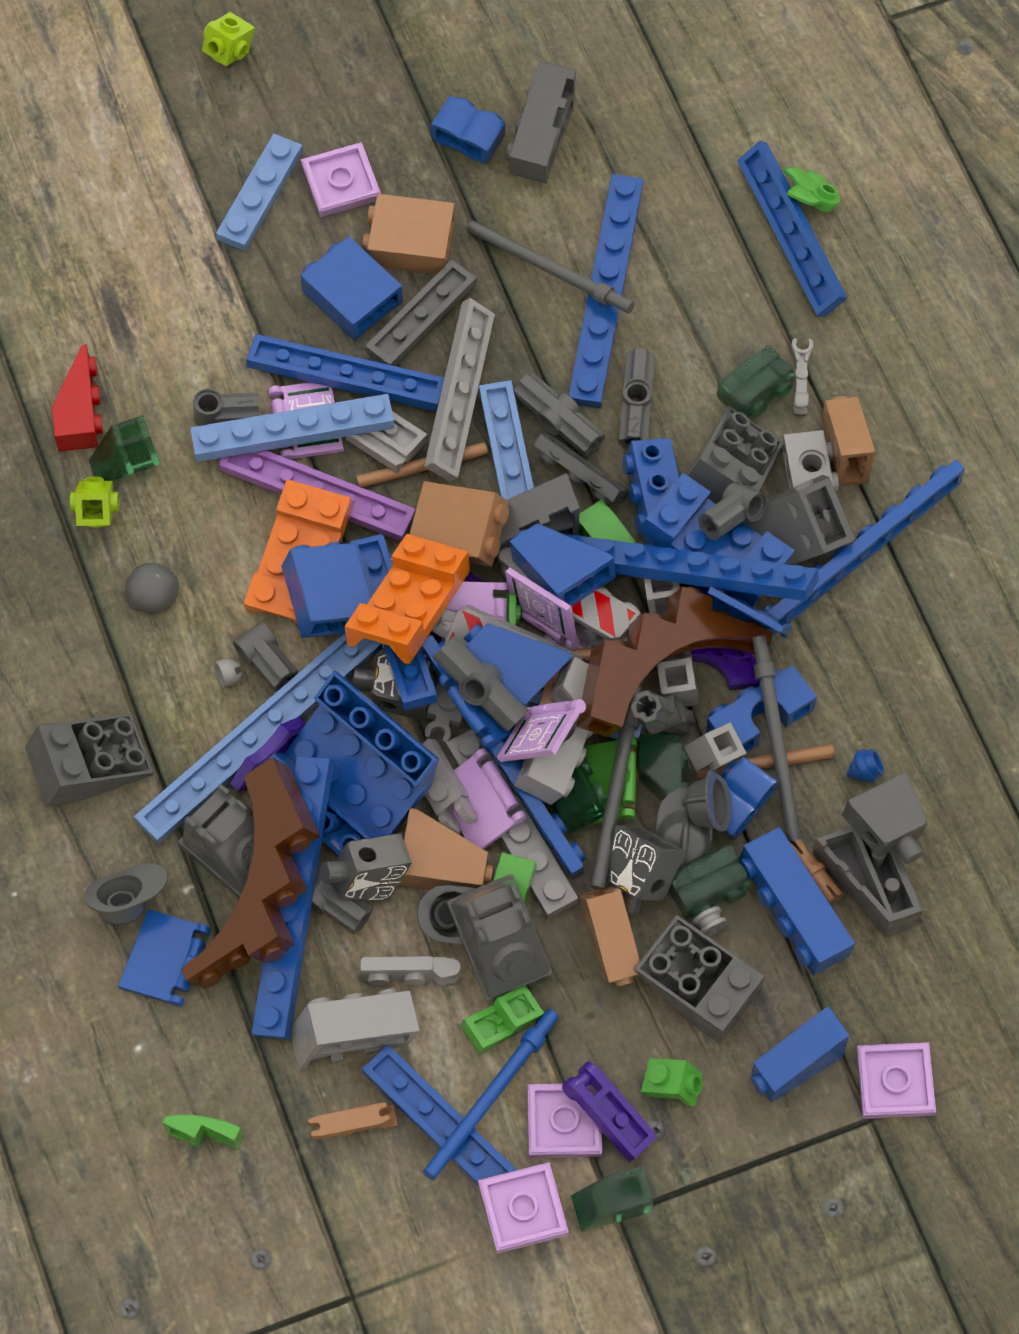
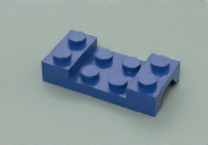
M682 473L646 517L640 531L664 548L669 547L780 564H788L795 551L768 531L761 536L742 522L716 541L708 538L699 526L698 517L716 504L708 499L711 492L685 473ZM726 590L730 595L741 598L752 607L757 604L762 596Z

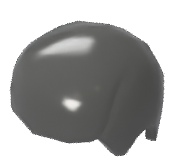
M153 562L144 563L136 567L128 577L125 597L132 609H140L152 615L155 612L158 613L169 609L176 601L179 583L174 572L166 566Z

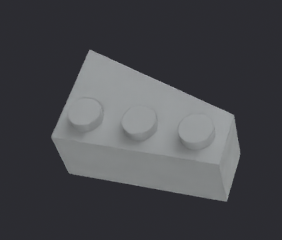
M385 989L372 996L353 993L343 997L341 1000L329 1001V998L326 997L314 999L307 1004L293 1024L290 1036L298 1070L310 1068L309 1062L311 1060L331 1056L332 1062L343 1060L342 1053L364 1050L365 1054L381 1051L386 1045L394 1048L410 1044L420 1029L410 991L397 992L396 989Z

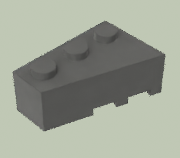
M539 60L531 88L526 97L523 114L519 116L516 124L515 141H510L505 159L510 161V174L547 183L575 107L576 70Z
M567 473L507 499L509 502V517L502 528L500 550L510 547L509 541L520 531L527 530L537 523L564 535H579L580 507ZM498 555L494 558V562H498Z
M852 826L816 838L813 849L815 857L825 864L828 872L884 936L918 925L923 910L896 849L883 856L876 855Z

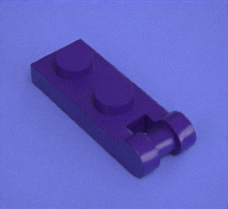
M588 1061L579 1068V1074L576 1077H570L563 1083V1092L568 1098L580 1105L626 1160L631 1162L658 1136L594 1063ZM588 1085H592L597 1091L594 1095L586 1088Z

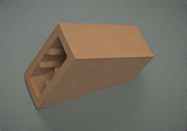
M837 396L831 400H825L822 418L826 440L832 444L833 462H831L832 472H837L839 486L868 483L875 450L859 398Z
M409 809L404 843L412 864L399 883V886L431 890L436 886L443 885L477 888L492 882L494 865H488L487 851L418 809Z
M613 886L604 887V890L596 889L578 894V902L603 979L608 983L614 982L615 986L635 982V975L638 974L634 969L640 963L621 890Z

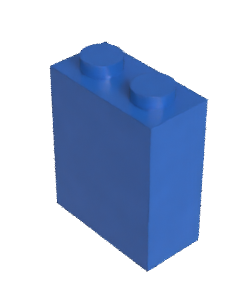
M350 236L341 243L333 244L328 249L326 255L317 262L309 263L300 275L302 292L354 341L403 302L402 285Z
M332 542L325 546L316 547L299 545L289 550L281 565L302 638L344 634L345 625L360 603L367 604L371 599L354 543L341 544L340 542Z

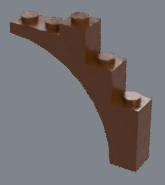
M682 586L668 597L664 618L655 613H643L630 624L626 645L618 640L605 639L591 650L582 695L586 709L583 713L579 714L576 727L610 737L623 727L629 703L641 681L661 661L682 652L703 648L734 649L755 655L752 638L765 635L767 645L769 646L773 631L761 628L760 624L753 621H742L733 618L725 611L711 610L713 597L702 594L701 590L697 588Z
M270 758L244 776L252 802L255 827L252 860L247 881L237 905L217 936L199 955L181 968L186 981L202 988L217 984L222 979V976L229 971L249 963L251 957L265 963L272 962L281 958L284 955V951L295 945L279 908L293 904L299 895L307 891V887L292 854L307 849L312 841L320 837V834L289 766L274 758Z

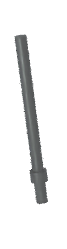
M474 220L470 221L467 226V232L593 296V300L605 306L610 304L628 314L632 312L635 302L616 293L613 287L603 282L598 284Z
M756 636L752 638L757 663L754 665L755 678L760 680L786 836L790 843H795L796 840L801 839L773 679L776 677L774 662H770L766 636Z
M641 687L637 688L631 699L623 727L620 728L590 884L591 888L597 890H604L633 735L634 731L638 730L640 719L634 717L631 705L635 702L637 694L642 692Z

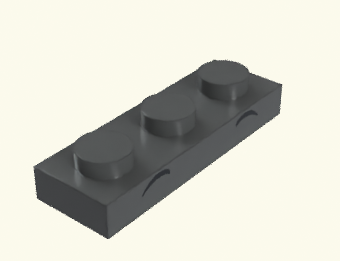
M541 434L535 442L534 446L542 451L540 456L552 465L557 466L560 464L568 470L569 478L581 485L584 483L590 485L595 489L593 494L605 503L610 504L611 501L623 502L629 494V489L553 435Z

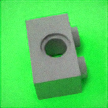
M824 430L784 434L781 452L788 489L823 474L830 477L835 492H838V475L836 471L831 472L830 462H833V448L831 442L825 441ZM811 466L816 468L818 471L809 472L804 468Z

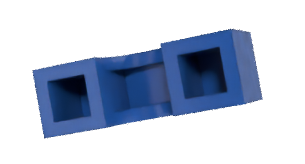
M793 665L784 671L777 669L776 677L773 678L780 719L787 728L814 711L817 696ZM753 686L748 687L737 696V700L728 706L722 704L712 710L708 716L706 732L708 733L731 722L746 753L757 747L760 731L752 719L758 714L765 713L761 686L757 688Z

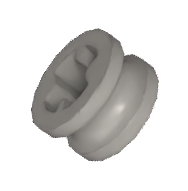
M714 906L696 916L692 924L696 928L699 927L702 933L711 937L724 929L728 924V920L720 916L721 908Z

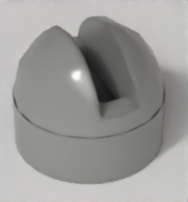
M227 658L214 662L216 678L222 688L237 683L242 676V672H235L234 668L239 667L240 664L234 659Z

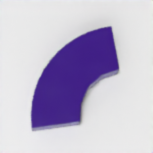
M722 648L691 650L692 660L694 662H703L716 668L725 678L729 690L746 689L751 686L757 688L760 686V680L755 678L754 665L757 663L753 654Z
M297 717L280 724L275 733L261 748L245 758L230 784L237 791L247 789L244 776L269 760L273 753H285L306 722Z

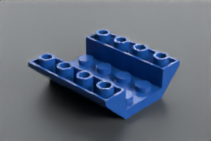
M333 671L314 697L320 704L285 753H273L270 758H274L289 766L293 776L297 756L329 758L334 762L322 841L337 855H340L344 846L351 841L396 834L408 818L409 809H415L432 786L439 758L341 674Z

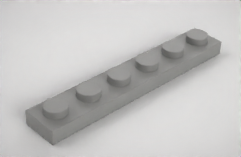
M471 298L462 302L424 465L425 468L448 482L458 479L495 316L493 312Z
M472 729L446 742V749L457 767L472 757L477 750L484 748L480 738ZM489 754L486 759L479 763L482 766L486 762L493 760V758ZM502 774L519 803L517 808L509 811L511 817L516 812L523 810L527 818L501 836L500 840L509 854L536 862L537 868L530 890L546 918L549 919L576 905L579 898L520 799Z

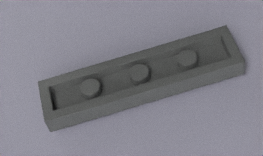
M451 259L365 345L366 353L379 363L396 366L477 284V277Z

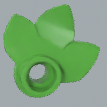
M798 167L784 169L783 173L789 176L796 184L788 190V196L813 206L822 212H831L833 208L839 205L841 197L837 189L828 184L820 174L811 170L805 172Z

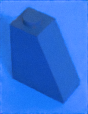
M538 523L527 530L520 531L509 541L512 560L532 582L570 606H573L616 578L614 558L609 553Z
M489 623L483 628L477 624L463 638L468 643L466 647L481 663L487 662L497 667L502 676V684L524 706L572 657L566 650Z
M829 1006L753 1063L751 1072L753 1076L750 1079L754 1088L761 1096L766 1094L772 1103L841 1059L845 1052L849 1034Z

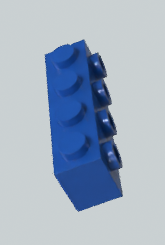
M671 438L631 441L627 454L623 455L622 463L624 473L629 474L631 481L629 485L630 502L635 504L637 509L635 516L636 531L638 534H642L643 545L662 547L640 531L646 517L679 478Z
M778 827L745 844L739 856L741 872L747 879H752L758 889L757 894L765 908H770L777 918L776 924L780 933L785 938L789 937L795 946V954L803 967H808L814 976L849 957L855 942L781 828Z

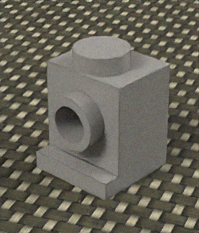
M731 722L702 735L684 746L696 772L708 766L713 771L717 770L732 760L746 754Z

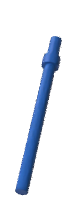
M548 1009L534 1028L530 1027L520 1039V1046L425 1167L423 1174L430 1180L436 1179L530 1055L537 1053L546 1042V1034L559 1019L555 1011Z

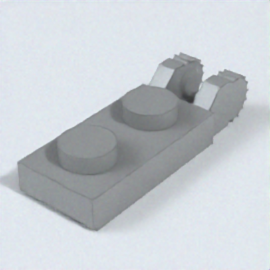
M427 739L422 744L439 758L432 786L425 796L438 816L439 822L459 834L462 830L451 810L455 808L461 819L468 824L476 821L477 815L467 798L469 795L435 739Z
M433 956L362 957L361 982H368L371 986H386L390 981H404V984L409 986H420L425 984L426 981L433 980L439 987H447V985L451 987L460 981L461 963L451 957L449 959L447 957Z

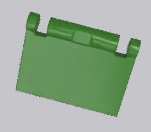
M633 737L631 748L637 746V739ZM618 740L583 746L587 749L586 755L582 763L577 768L575 767L573 819L575 827L603 822ZM630 751L617 821L635 819L634 809H623V805H634L636 798V753Z

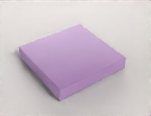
M362 142L301 159V166L320 218L376 202L377 193L381 194Z
M929 1042L857 1046L856 1054L862 1119L935 1116L936 1105Z
M528 1084L529 1158L602 1157V1132L576 1101L571 1100L565 1095L562 1089L563 1084ZM592 1085L586 1087L592 1095L597 1092Z
M550 1162L478 1180L497 1254L569 1235Z

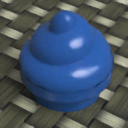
M862 749L855 753L854 760L851 761L850 769L847 771V776L852 779L873 783L878 781V777L884 774V766L875 749L868 751Z

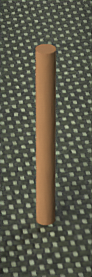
M485 442L466 446L462 461L488 455ZM426 457L404 463L398 473L387 467L357 475V484L359 487L364 488L428 471L424 467Z
M832 744L786 751L788 765L835 757ZM772 754L747 758L760 769L774 768ZM728 764L714 770V772L721 776ZM708 766L697 771V779L706 778L708 771L711 770Z

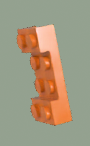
M286 479L276 508L277 517L259 569L257 573L253 574L243 603L247 612H265L289 619L298 624L281 565L289 550L296 546L308 545L316 547L325 546L332 542L341 543L353 509L351 497Z
M406 534L391 556L393 566L369 602L358 605L345 625V633L348 646L354 647L363 638L389 645L403 663L410 664L470 572L468 551Z

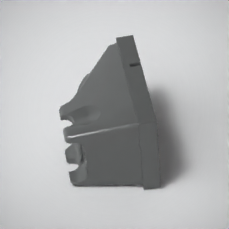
M221 784L217 786L215 793L191 817H186L183 837L178 841V844L197 863L226 888L229 887V890L235 896L240 898L247 881L253 855L255 827L253 811L241 800L237 801L231 792Z
M513 874L506 875L445 901L486 1001L552 974Z

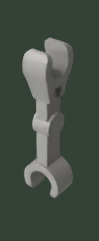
M794 338L791 344V354L796 364V392L794 394L793 413L806 415L809 399L807 393V364L812 355L813 341L808 339L807 349L802 350L796 346L797 338Z

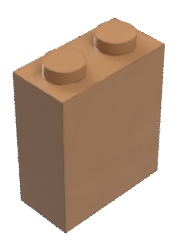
M377 193L375 206H369L367 223L371 225L370 234H364L362 249L383 268L437 274L448 263L455 223V204Z
M424 481L410 535L468 551L470 564L492 567L494 558L500 551V536L503 525L509 517V502L496 492Z

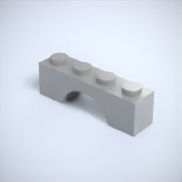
M644 578L649 612L659 614L664 618L668 597L681 588V583ZM691 651L682 652L657 664L662 697L676 694L680 698L683 707L700 705Z
M576 657L567 662L560 669L550 698L555 703L582 699L589 664ZM577 717L555 755L524 760L514 786L550 805L562 796L567 797L575 783V779L572 778L575 767L577 768L582 763L586 755L587 749L583 747L586 738H589L593 732L576 727Z

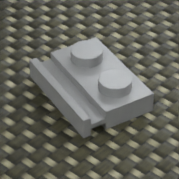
M393 411L395 428L346 436L347 441L396 473L400 471V467L404 463H408L428 442V434Z

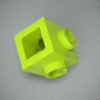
M229 12L207 24L203 32L204 42L201 51L212 57L216 62L228 66L238 59L241 60L249 53L255 27Z
M96 476L87 477L83 481L78 482L75 492L70 493V510L76 514V526L91 528L110 526L114 512H119V492H113V481H104V478Z

